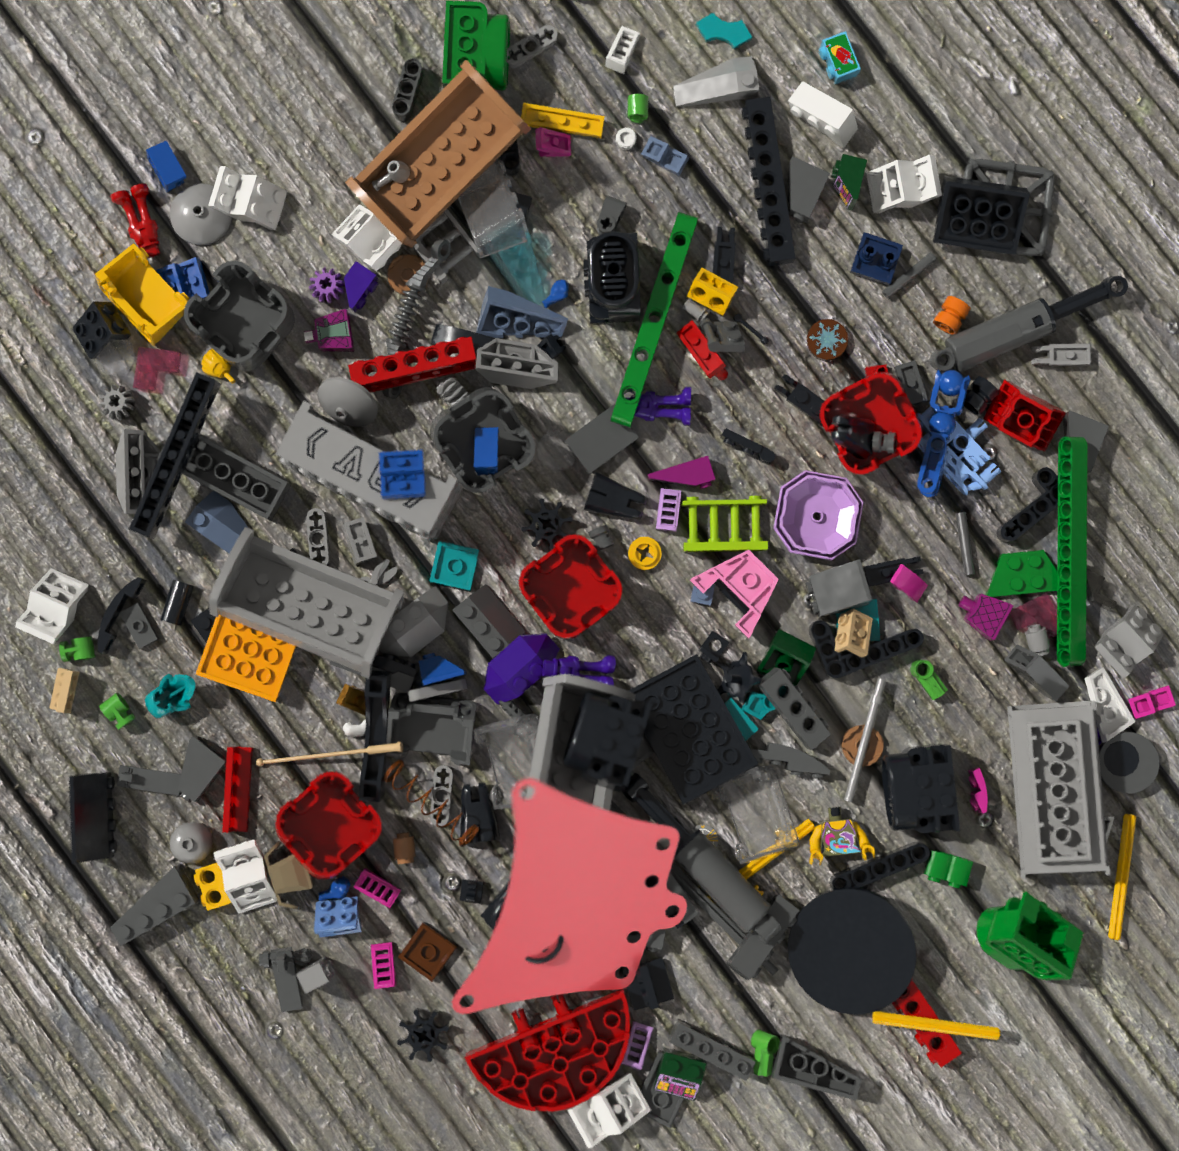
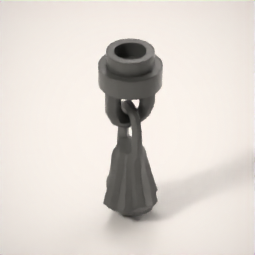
M303 948L293 951L295 964L304 966L312 959V954L308 949ZM264 951L262 954H259L260 967L271 968L270 951Z

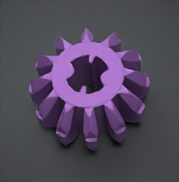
M325 267L322 268V274L319 271H315L317 278L311 277L310 281L314 284L309 286V289L314 291L312 296L314 298L319 297L321 303L325 298L328 303H331V297L333 296L338 300L337 293L343 294L344 290L340 287L345 285V282L340 280L341 274H335L333 268L327 272ZM329 282L331 287H326L325 289L323 284H328Z

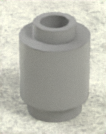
M1040 624L1029 626L1028 630L1025 631L1029 650L1040 656L1050 653L1049 648L1051 646L1046 627Z

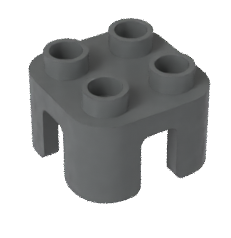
M228 261L221 264L212 274L218 284L205 299H202L198 294H194L189 299L184 309V319L187 326L234 368L241 371H251L258 368L291 332L295 316L292 308L282 295L274 288L271 289L249 266L240 261Z
M489 387L475 390L439 413L433 419L430 427L431 439L453 474L466 490L474 493H482L497 485L496 478L512 468L516 471L524 468L532 461L535 454L534 439L513 411L514 407L508 398L496 389ZM498 427L497 473L477 476L474 469L475 428Z

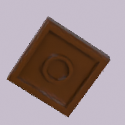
M423 922L398 958L433 982L458 946Z

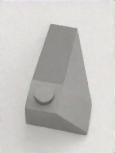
M753 57L732 58L674 85L676 107L756 98L759 92V84Z

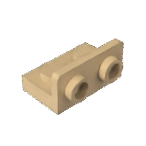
M854 608L842 613L838 619L835 651L839 653L843 650H848L861 658L867 656L873 618Z
M58 668L50 709L61 713H71L79 671Z

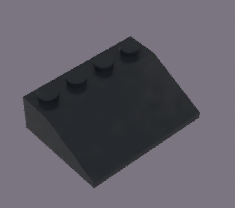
M944 176L933 242L1016 255L1030 196L1028 189Z
M111 772L69 776L72 863L114 857V853L117 851V842L113 836V832L116 831V820L113 819V810H115L116 803L115 798H112L115 780L111 776Z

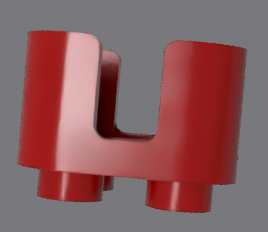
M889 372L873 373L835 392L824 401L820 410L821 423L825 431L830 432V434L833 431H838V427L832 425V419L837 415L870 419L876 424L875 431L882 432L883 434H888L889 432L897 433L896 453H888L887 451H882L881 453L873 452L867 459L856 458L847 449L835 443L839 450L837 454L842 465L848 471L855 474L869 473L879 468L882 463L900 455L902 457L912 452L921 440V422L900 380Z
M569 535L562 538L554 545L550 552L538 561L533 560L522 570L519 577V588L525 599L552 634L561 639L578 637L611 612L618 605L622 596V585L617 575L606 566L594 545L581 535Z
M325 772L317 776L305 791L293 801H288L276 816L275 829L278 838L310 875L322 880L332 879L340 874L377 840L381 832V819L371 805L366 806L363 801L359 800V797L353 791V784L338 772Z

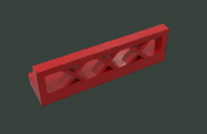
M227 747L222 832H248L253 747Z

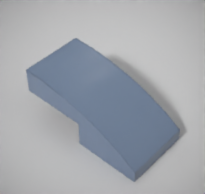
M650 136L641 153L649 161L680 176L689 159L688 155L670 148L669 144Z

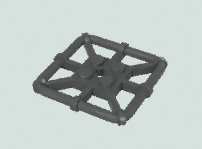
M969 160L965 169L964 179L972 180L974 173L979 181L990 182L979 168L983 167L1007 171L1005 185L1012 186L1013 172L1042 176L1027 188L1029 193L1046 181L1043 209L1027 207L1021 235L1031 248L1018 246L1016 254L1026 256H1041L1044 254L1048 239L1050 217L1053 216L1051 208L1055 185L1054 172L1043 167L1015 164V161ZM1026 215L1042 217L1039 243L1035 241L1025 228Z

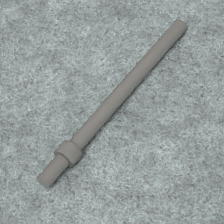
M880 678L877 679L874 694H871L869 700L871 705L844 798L845 801H853L879 705H882L884 698L882 693L886 680Z

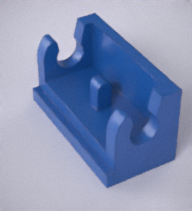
M167 140L146 149L147 159L166 193L185 183L186 174Z
M498 427L475 428L474 469L477 476L497 473Z

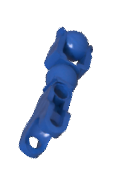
M938 370L935 373V384L930 399V406L935 414L929 420L931 437L927 442L917 481L918 489L922 495L928 498L936 496L939 492L948 449L947 440L950 439L949 436L956 427L954 417L963 412L966 392L970 383L969 375L964 378L956 370H948L943 374ZM941 391L946 396H956L959 394L957 406L949 408L946 405L943 407L937 405L939 392ZM935 440L944 442L941 449L935 450L932 448ZM926 482H933L930 488L924 487Z

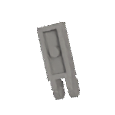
M1049 344L1048 346L1031 347V352L1034 353L1048 352V359L1035 358L1032 360V365H1091V344Z

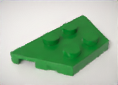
M1044 550L1000 554L996 570L991 578L992 581L985 595L999 597L1057 591V570Z

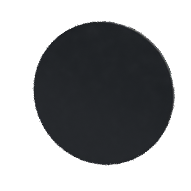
M843 887L819 894L798 913L797 921L791 927L788 938L789 962L799 985L816 1002L840 1013L868 1014L889 1006L906 990L914 974L917 947L912 928L906 917L888 899L866 889Z

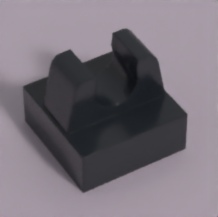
M552 334L546 336L537 345L552 360H555L566 348L565 345L560 347L557 343L560 337L558 335L553 336Z
M462 879L459 901L481 903L484 881Z

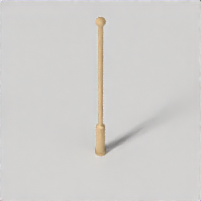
M400 741L391 744L368 746L366 749L268 760L259 758L256 761V765L261 767L264 764L360 753H368L370 755L397 751L403 752V744Z

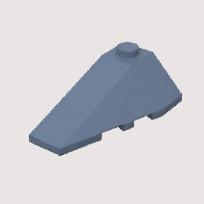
M488 286L482 303L476 333L493 338H503V336L516 335V338H523V335L546 337L550 334L562 337L568 318L514 293Z
M214 490L194 508L185 523L229 554L244 528L248 527L233 504Z

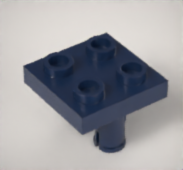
M863 232L850 273L890 285L903 245Z

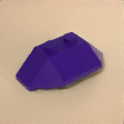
M546 633L519 635L488 663L484 691L497 705L500 704L499 701L506 702L518 698L542 677L544 660L556 658L560 648Z

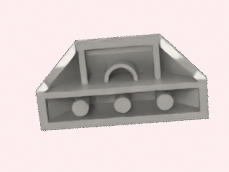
M495 338L476 351V370L490 383L533 389L557 383L558 362L554 359L552 360L537 345Z
M122 430L116 451L117 497L124 514L136 513L158 462L157 458L161 453L144 430Z
M436 586L416 598L393 616L378 648L382 654L413 657L445 631L449 602Z

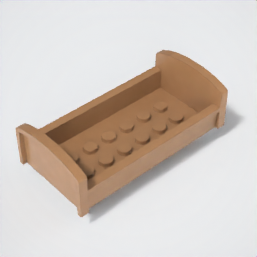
M467 60L460 66L463 70L355 178L351 176L345 182L380 222L402 244L410 248L417 243L416 239L523 133L526 135L531 130ZM391 161H402L409 166L410 175L405 182L396 183L392 180L378 191L373 187L372 181H376L388 173L387 166Z

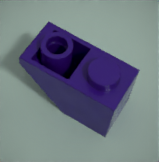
M355 261L344 277L349 307L354 313L364 307L367 301L365 298L369 292L373 293L378 286L377 275L357 261Z

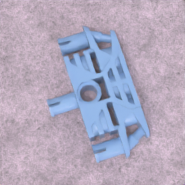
M931 406L922 414L917 413L922 428L926 433L918 444V447L924 454L928 439L931 437L929 420L935 414ZM978 418L966 430L956 421L955 430L949 436L950 439L947 440V444L950 442V447L948 446L943 474L964 495H968L970 490L988 489L987 484L1001 473L999 467L991 473L997 466L993 462L979 475L976 473L991 459L974 440L988 428L986 423L978 428L983 422L981 418ZM957 438L965 440V448L957 446ZM935 440L932 448L939 450L943 447L944 442ZM967 478L972 481L969 485L963 483Z

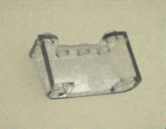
M498 159L458 197L480 259L527 242L525 233L529 232L522 209H517L516 204H519L515 191L510 192V188L513 187L509 176L505 173L504 163L502 160L498 161Z

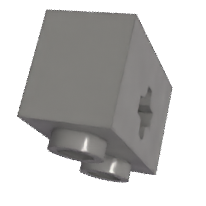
M326 957L302 968L296 975L305 994L328 983L335 976L333 973L335 968L331 960L327 961Z

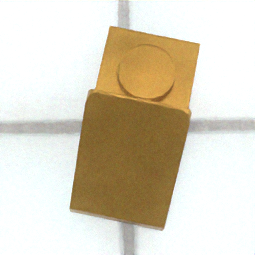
M345 684L336 703L366 716L365 691Z

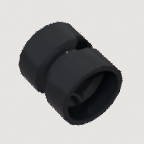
M978 376L970 385L971 390L966 392L964 407L974 415L980 416L987 408V402L991 403L999 394V391L987 379Z

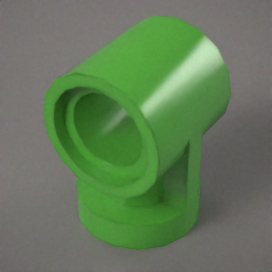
M631 94L628 96L627 118L631 122L639 124L648 118L647 95Z
M93 637L71 639L72 644H68L67 641H62L59 644V652L63 662L70 661L71 657H74V661L95 658Z
M117 692L99 705L108 720L111 722L117 720L116 728L118 730L136 718L133 713L127 714L126 711L130 709L129 705Z

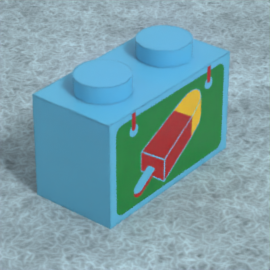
M846 31L822 40L819 54L821 59L826 61L828 77L830 79L833 78L834 84L858 76L861 68Z

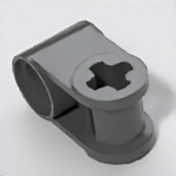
M608 195L606 196L597 220V232L599 235L608 231H616L619 221L625 212L626 202ZM606 224L610 225V227L603 229V226Z

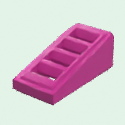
M367 868L363 870L353 886L358 891L388 908H391L401 892V889ZM367 877H370L371 879L366 887H364V881ZM374 881H377L378 884L372 892L370 888L373 885ZM384 885L386 888L381 896L377 895L381 886ZM391 889L393 890V893L387 901L384 898L388 891Z
M392 942L371 944L374 989L395 987L397 981ZM388 949L387 954L377 955L376 951ZM387 958H389V962H385V963H378V962H377L378 959H387ZM386 967H389V970H390V971L379 972V971H378V968H386ZM390 976V980H379V977Z

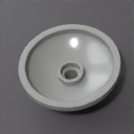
M194 184L180 191L172 202L170 209L172 227L179 237L190 244L200 246L213 244L220 240L231 226L232 217L208 206L214 188L212 185ZM197 208L202 209L201 213L196 214L195 210Z
M340 377L329 378L322 382L318 389V400L323 410L341 424L352 427L366 426L372 423L377 416L378 407L374 397L367 389L352 380Z

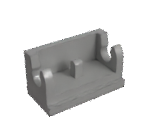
M364 517L343 523L342 528L355 566L377 557Z

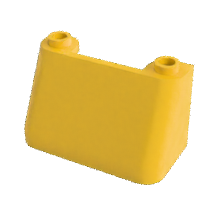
M133 243L95 273L99 288L106 297L113 302L145 339L154 346L183 317L185 306L190 298L184 292L181 294L178 291L175 292L150 266L147 259L149 257L148 253L142 247L138 248Z

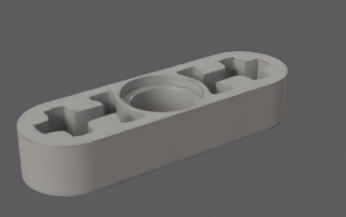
M551 25L543 26L507 48V57L509 56L507 63L509 67H519L553 46L557 42V30ZM546 32L552 34L551 40L548 38L543 39ZM528 42H534L537 48L530 52L525 49V45ZM520 47L522 48V52L525 55L524 57L522 56V53H520ZM511 53L517 55V61L510 59Z
M314 508L306 516L310 559L315 561V558H318V551L313 552V548L320 549L325 547V551L321 550V556L326 558L325 561H322V564L328 566L330 563L327 518L322 510ZM316 512L319 516H322V519L318 520V526H323V530H311V527L316 528L315 521L311 520V517H314ZM316 533H322L324 536V541L320 545L313 543L312 538Z
M466 679L411 690L407 693L409 702L467 690L468 688Z
M447 765L437 767L433 777L434 789L432 790L430 812L437 809L434 808L435 804L442 805L444 803L436 799V792L442 789L448 794L447 809L443 808L442 815H446V819H442L441 823L438 822L439 826H444L450 818L453 770ZM442 769H446V773H449V777L445 778V784L449 783V788L445 786L436 787V783L441 784L442 778L438 776V772H442ZM439 810L430 814V820L435 826L437 818H434V815L438 814Z

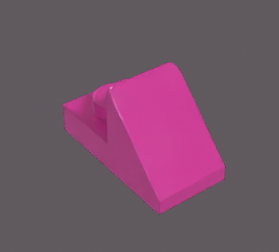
M542 127L535 129L536 150H539L540 157L571 156V135Z

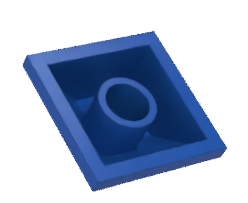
M435 653L424 655L423 660L419 661L422 683L426 686L467 675L466 670L442 656H435Z

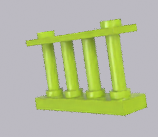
M749 496V500H699V497H686L687 501H682V507H689V539L683 543V552L768 550V541H763V538L760 537V506L767 504V499H762V496ZM710 506V538L708 542H700V539H698L697 507ZM718 506H731V538H729V542H721V538H719ZM739 506H751L752 538H750V541H742V538H740Z

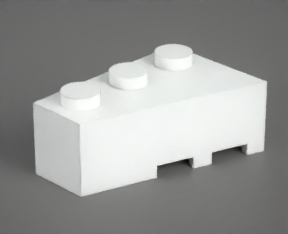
M803 81L788 100L790 111L798 118L801 117L843 149L858 130L853 109Z

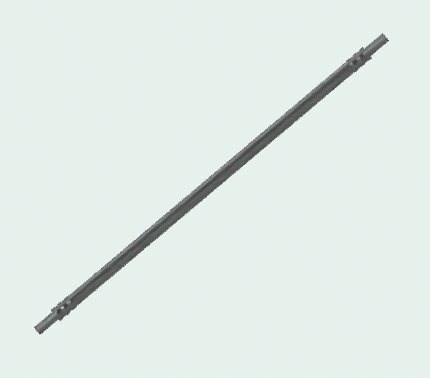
M512 700L506 702L499 701L503 706L502 709L536 742L538 726ZM611 800L610 812L628 817ZM672 862L670 872L679 886L740 944L746 934ZM770 960L763 961L762 965L772 975L778 971V968Z

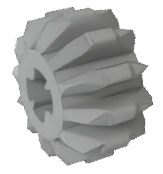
M450 376L443 379L436 387L437 393L449 407L469 395L464 387L455 378Z
M112 385L111 391L104 388L106 395H99V398L104 400L99 403V407L104 408L102 413L104 415L109 414V418L112 420L115 417L118 420H122L123 414L129 417L130 414L127 410H134L135 408L130 405V403L135 402V398L130 397L132 392L130 390L125 391L123 385L119 388L116 385ZM115 399H118V406L115 405Z

